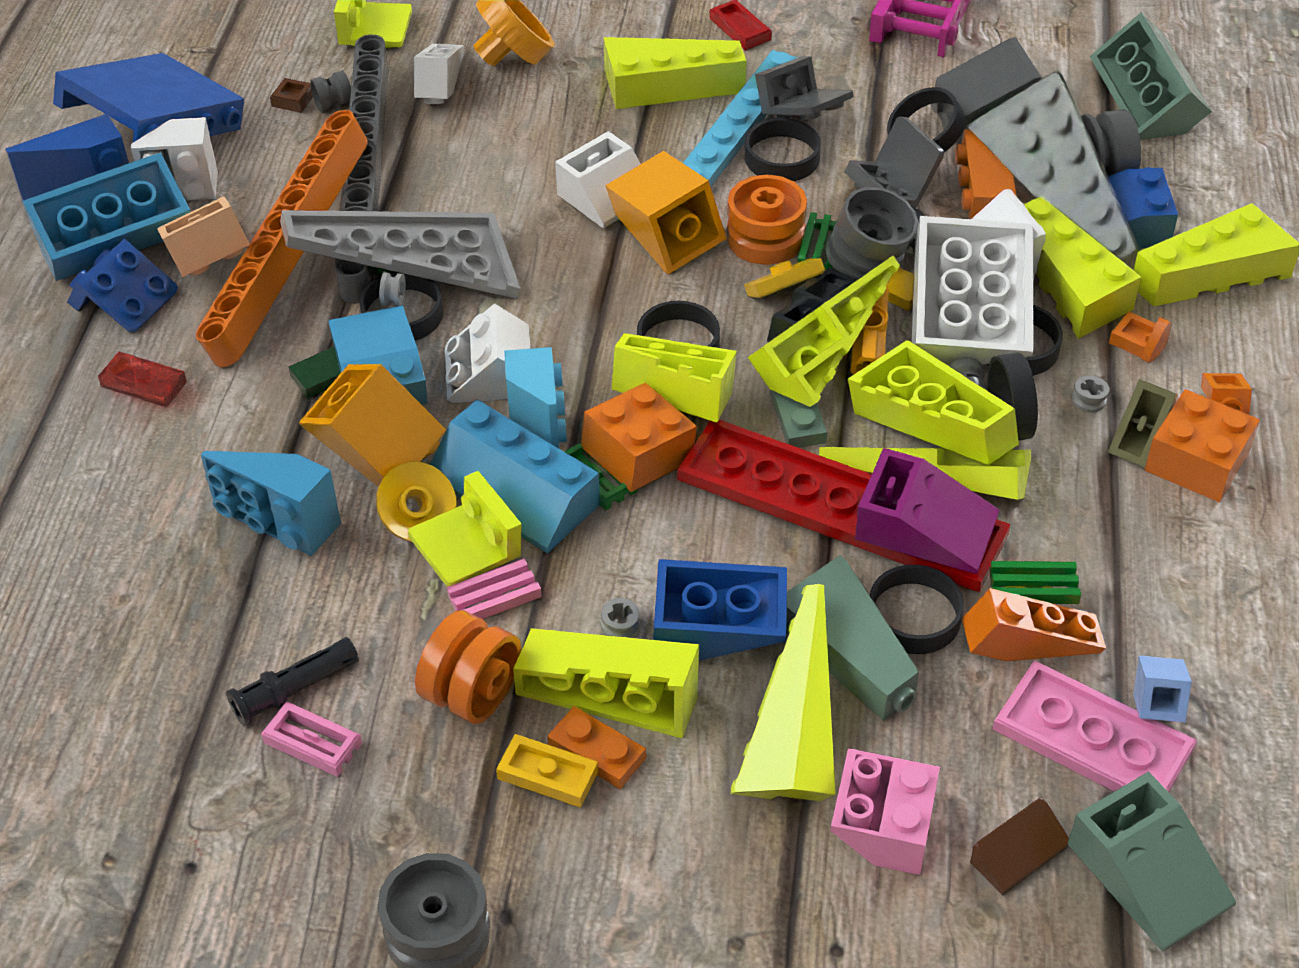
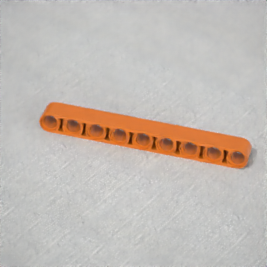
M339 110L326 119L250 242V245L197 328L196 339L216 366L227 367L241 358L304 252L286 247L280 223L282 210L328 211L365 150L368 140L353 112L350 110Z

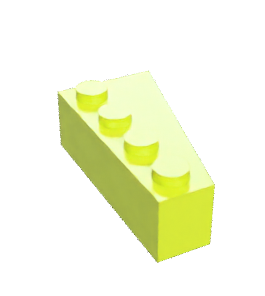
M603 37L604 70L616 109L738 94L746 84L747 60L740 41Z
M1042 196L1024 204L1027 211L1042 226L1046 233L1045 244L1042 247L1036 272L1040 279L1039 286L1045 294L1050 293L1057 302V311L1063 318L1068 317L1073 324L1072 331L1078 339L1123 316L1128 311L1134 310L1141 281L1139 274Z
M1251 203L1139 251L1134 266V271L1141 276L1138 293L1155 307L1197 298L1199 292L1215 291L1216 294L1229 291L1231 285L1247 282L1250 287L1263 284L1264 279L1277 276L1279 280L1291 278L1299 255V242Z
M908 340L848 378L854 414L987 465H990L1019 445L1015 408Z
M531 628L513 668L516 695L568 709L575 706L587 714L683 739L698 698L699 644Z

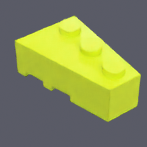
M624 333L614 349L611 389L624 393L646 382L677 410L718 422L733 392L737 351Z

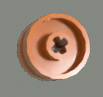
M767 174L751 176L738 182L730 190L727 202V215L729 218L727 223V241L729 248L739 258L756 264H778L794 258L800 252L806 229L807 198L804 190L794 181L782 176Z
M465 610L454 611L434 630L423 649L415 676L416 693L422 699L440 708L449 706V710L454 715L473 725L482 723L496 711L513 684V668L521 652V641L516 635L498 626L488 627L483 619Z

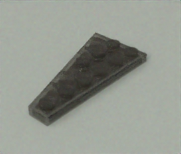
M1056 70L966 125L1036 198L1042 196L1122 262L1125 263L1136 257L1137 253L1141 251L1065 79L1059 71Z

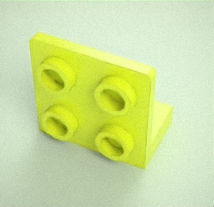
M337 0L334 18L339 45L355 46L357 39L360 37L374 34L384 39L386 48L402 47L412 14V5L366 2V0Z
M479 471L464 476V495L461 496V506L413 526L408 530V536L447 587L479 576L521 556L522 524Z

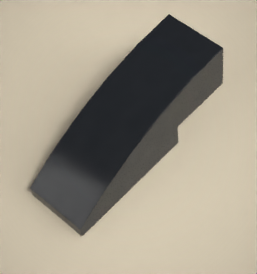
M827 268L822 274L813 277L796 288L793 292L791 303L773 314L767 342L776 338L857 280Z

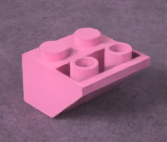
M848 748L830 831L875 866L920 875L940 767Z

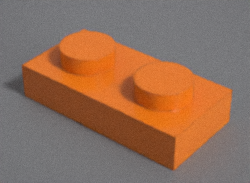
M575 706L570 709L547 736L548 745L598 761L599 772L597 776L618 789L624 786L646 759L645 747Z

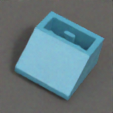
M552 347L505 350L510 419L559 448L560 442H567L565 418H557V415H565L563 390L555 391V387L563 386L561 363H553Z

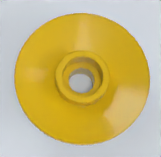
M407 462L394 467L383 477L376 493L377 512L384 526L395 536L412 542L408 536L409 528L456 508L457 505L455 491L449 479L439 469L423 462ZM407 499H414L418 503V511L413 512L408 509L406 505Z

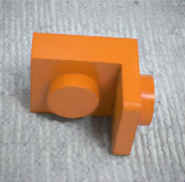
M1202 373L1201 389L1207 398L1249 415L1252 388L1241 373Z

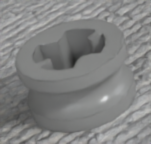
M390 273L382 274L379 290L381 306H388L389 303H394L395 307L403 305L406 290L404 274H397L396 277H391Z
M1082 376L1075 382L1072 402L1082 411L1098 412L1107 403L1110 387L1107 382L1099 377Z
M614 598L607 601L601 611V630L606 636L627 638L633 636L639 626V609L629 599ZM622 615V619L627 616V622L618 624V619H615L613 622V616Z

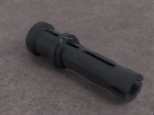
M344 637L333 643V645L276 673L273 671L261 673L259 680L239 690L234 688L227 690L226 696L229 705L241 725L247 726L251 723L252 717L272 707L276 709L281 708L288 701L287 698L296 692L359 662L357 650L348 637Z

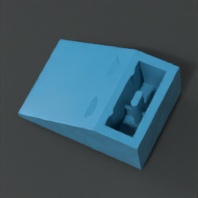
M204 451L201 454L206 473L205 477L213 499V506L224 517H233L247 524L253 531L260 534L266 533L280 540L287 548L292 550L298 549L310 556L318 550L341 524L330 469L299 454Z

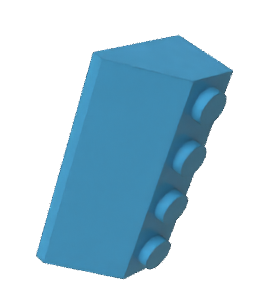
M161 152L23 200L24 208L40 250L56 281L80 273L82 270L91 269L95 266L94 262L105 249L109 248L112 250L124 238L138 251L164 242L157 228L191 212Z
M475 400L449 423L430 465L439 469L449 479L454 488L455 495L459 498L464 495V476L479 471L521 522V537L547 554L600 505L599 473L479 400Z

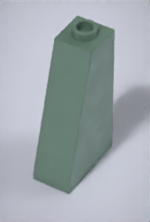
M839 555L787 591L786 634L789 636L788 628L791 620L796 617L803 597L801 594L803 588L806 585H824L829 673L884 721L896 711L899 713L904 712L913 704L917 697L916 687L919 671L846 559Z

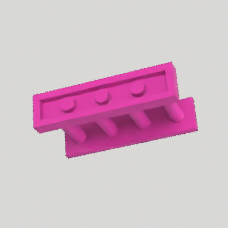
M879 0L871 14L869 41L882 43L887 32H892L895 29L939 39L937 56L944 57L949 45L954 46L956 43L959 24L971 0H942L952 2L951 8L914 0ZM903 11L945 21L942 26L897 17L896 14H901Z

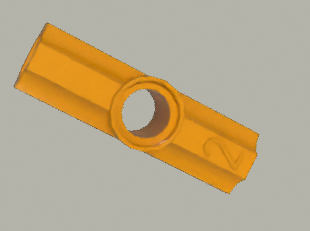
M889 287L876 301L872 308L873 312L852 345L850 371L853 374H856L885 355L889 318Z

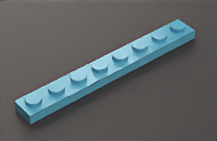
M772 50L683 164L709 180L712 187L745 144L748 131L760 123L767 115L762 114L755 74L798 57Z

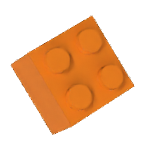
M645 382L584 411L581 445L583 450L621 484L624 483L630 492H633L679 468L694 445L697 426Z
M1184 389L1153 437L1144 471L1220 502L1251 450L1260 419Z

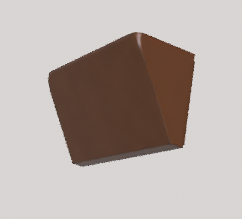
M1040 797L979 840L973 846L970 863L1001 895H1004L1068 848L1069 837L1048 803Z

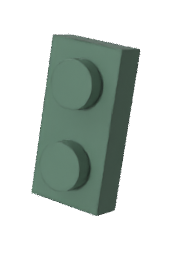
M770 390V396L786 444L795 447H805L826 443L827 431L817 403L809 407Z

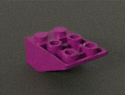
M883 448L858 506L855 540L977 574L999 515V509L925 459Z

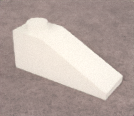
M431 44L414 56V98H424V103L442 104L444 99H448L454 93L464 54V45Z

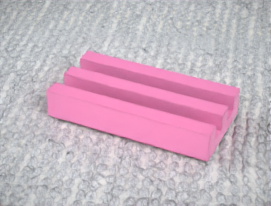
M525 559L447 587L448 597L456 611L465 610L481 619L542 597L541 587L538 582L535 583L534 575L531 570H528V564ZM524 585L526 586V587L520 588V589H518V590H515V591H512V592H510V593H507V594H504V595H503V593L508 592V591H510V590L516 589V588L521 587V586H524ZM487 599L486 602H483V603H480V604H477V605H475V606H472V607H469V608L465 609V607H467V606L473 605V604H475V603H478V602H481V601Z
M287 701L261 733L263 743L336 777L343 771L342 764L344 762L348 764L352 759L353 749L358 750L362 745L360 734ZM288 718L343 744L339 747L320 738L318 734L307 729L302 730L285 722V720Z

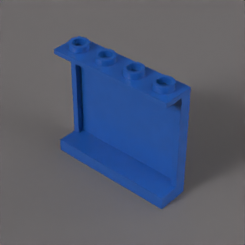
M159 53L55 72L53 104L61 109L89 104L134 131V143L170 119L206 117L210 136L241 130L245 98L170 56Z

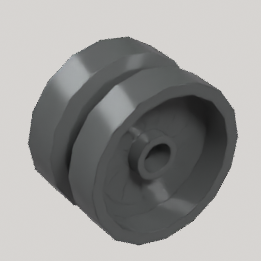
M426 853L407 859L390 872L380 888L377 908L390 959L397 967L472 968L477 964L489 945L490 936L487 898L480 875L466 861L450 854Z

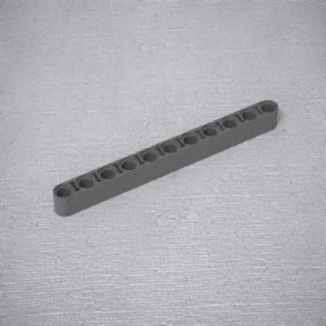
M374 34L364 35L357 39L355 43L349 110L353 112L368 143L342 187L340 211H378L389 69L385 41L381 36ZM335 258V270L340 297L348 303H359L361 292L373 280V266Z

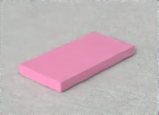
M1035 660L994 720L992 729L1114 792L1148 771L1170 792L1197 743L1196 739L1157 720L1140 718L1137 710Z

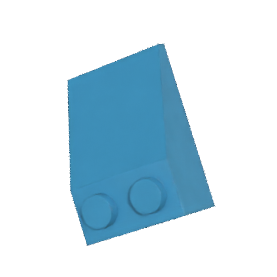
M403 305L328 320L340 372L348 364H382L421 405L428 404L426 379Z

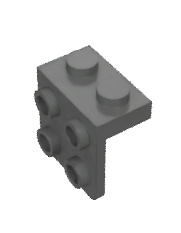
M801 56L755 74L762 114H776L777 118H791L800 115L801 120L814 119L821 116L820 111L839 109L844 106V101L854 97L853 90L817 89L812 56Z
M898 117L875 162L850 160L844 172L855 182L854 186L857 189L864 187L887 189L904 198L916 209L944 157V151L910 119Z

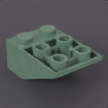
M1149 771L1076 814L1068 841L1069 847L1162 952L1236 905L1235 898L1182 806Z

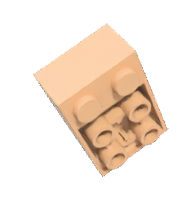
M225 196L157 228L182 277L189 274L191 276L199 275L208 270L211 263L222 258L225 260L232 259L240 255L244 247L250 245Z

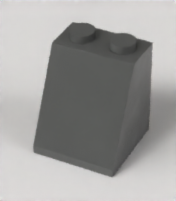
M1016 37L1003 41L936 78L935 87L950 91L961 106L965 115L964 129H971L981 141H987L990 136L992 137L995 129L1013 135L1033 132L1042 77ZM947 103L931 104L932 111L939 115L943 129H945L952 119L954 106ZM963 132L955 145L962 144Z

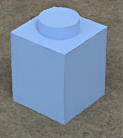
M1139 656L1133 697L1140 718L1186 722L1192 681L1184 659Z

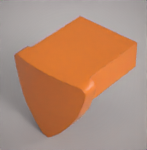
M1128 311L1111 332L1109 343L1142 358L1143 361L1151 363L1167 345L1172 323L1161 317L1154 323Z

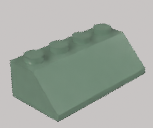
M1142 12L1090 55L1092 62L1119 109L1127 110L1134 118L1140 140L1185 134L1212 112L1164 33Z

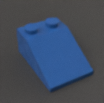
M106 114L5 148L22 202L23 200L129 164L122 136Z
M1163 168L1126 169L1053 198L1050 203L1107 250L1149 248L1172 238L1178 218V212Z
M658 559L653 640L699 644V661L786 641L787 567Z

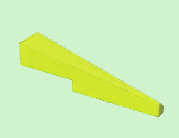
M891 256L748 357L770 390L809 407L820 400V394L826 384L834 377L837 372L835 369L843 356L849 352L873 312L872 308L876 301L887 289L886 285L891 276L899 269L900 264L894 256Z
M819 447V455L864 472L873 473L883 448ZM887 448L925 459L973 492L1016 500L1025 497L1031 462V449H1012L990 465L945 448Z
M822 584L806 585L802 590L801 594L803 597L796 617L791 620L788 628L790 633L783 652L778 656L757 716H759L757 725L751 741L746 744L743 753L745 756L738 777L732 783L731 794L764 799L782 796L813 801H822L836 795L824 585Z

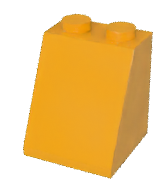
M665 151L660 152L605 185L615 215L668 275L727 239L709 180Z
M348 364L298 422L305 430L377 486H379L383 477L394 467L407 462H421L423 458L432 455L440 444V437L446 431L382 364Z

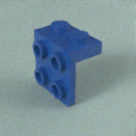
M124 238L112 250L109 248L105 249L95 260V266L88 272L82 270L72 280L69 286L73 290L67 303L75 310L80 311L92 300L128 332H136L176 294L178 286Z

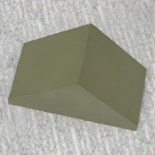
M1139 379L1108 453L1145 468L1153 437L1175 405L1178 394Z

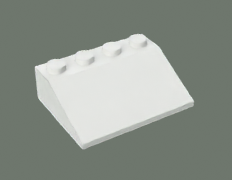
M920 216L914 254L912 343L946 365L964 357L974 358L981 362V364L990 363L993 356L1021 353L1024 357L1032 356L1033 224Z

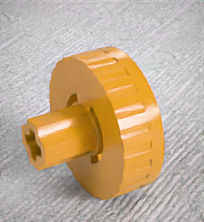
M478 0L476 2L479 13L490 29L473 47L490 66L495 67L511 50L528 63L536 65L555 46L554 40L547 29L522 1Z

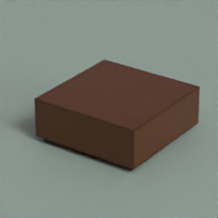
M284 78L270 96L271 106L302 113L313 98L310 83Z

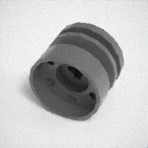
M1121 109L1099 113L1096 118L1090 114H1085L1079 117L1070 116L1062 119L1057 134V157L1060 172L1066 186L1073 191L1126 169H1140V136L1136 122L1130 112Z
M864 187L854 190L846 198L838 221L835 223L833 231L828 238L825 250L829 263L835 271L856 280L866 275L891 256H894L900 264L917 232L918 219L914 209L904 198L895 192L881 187Z

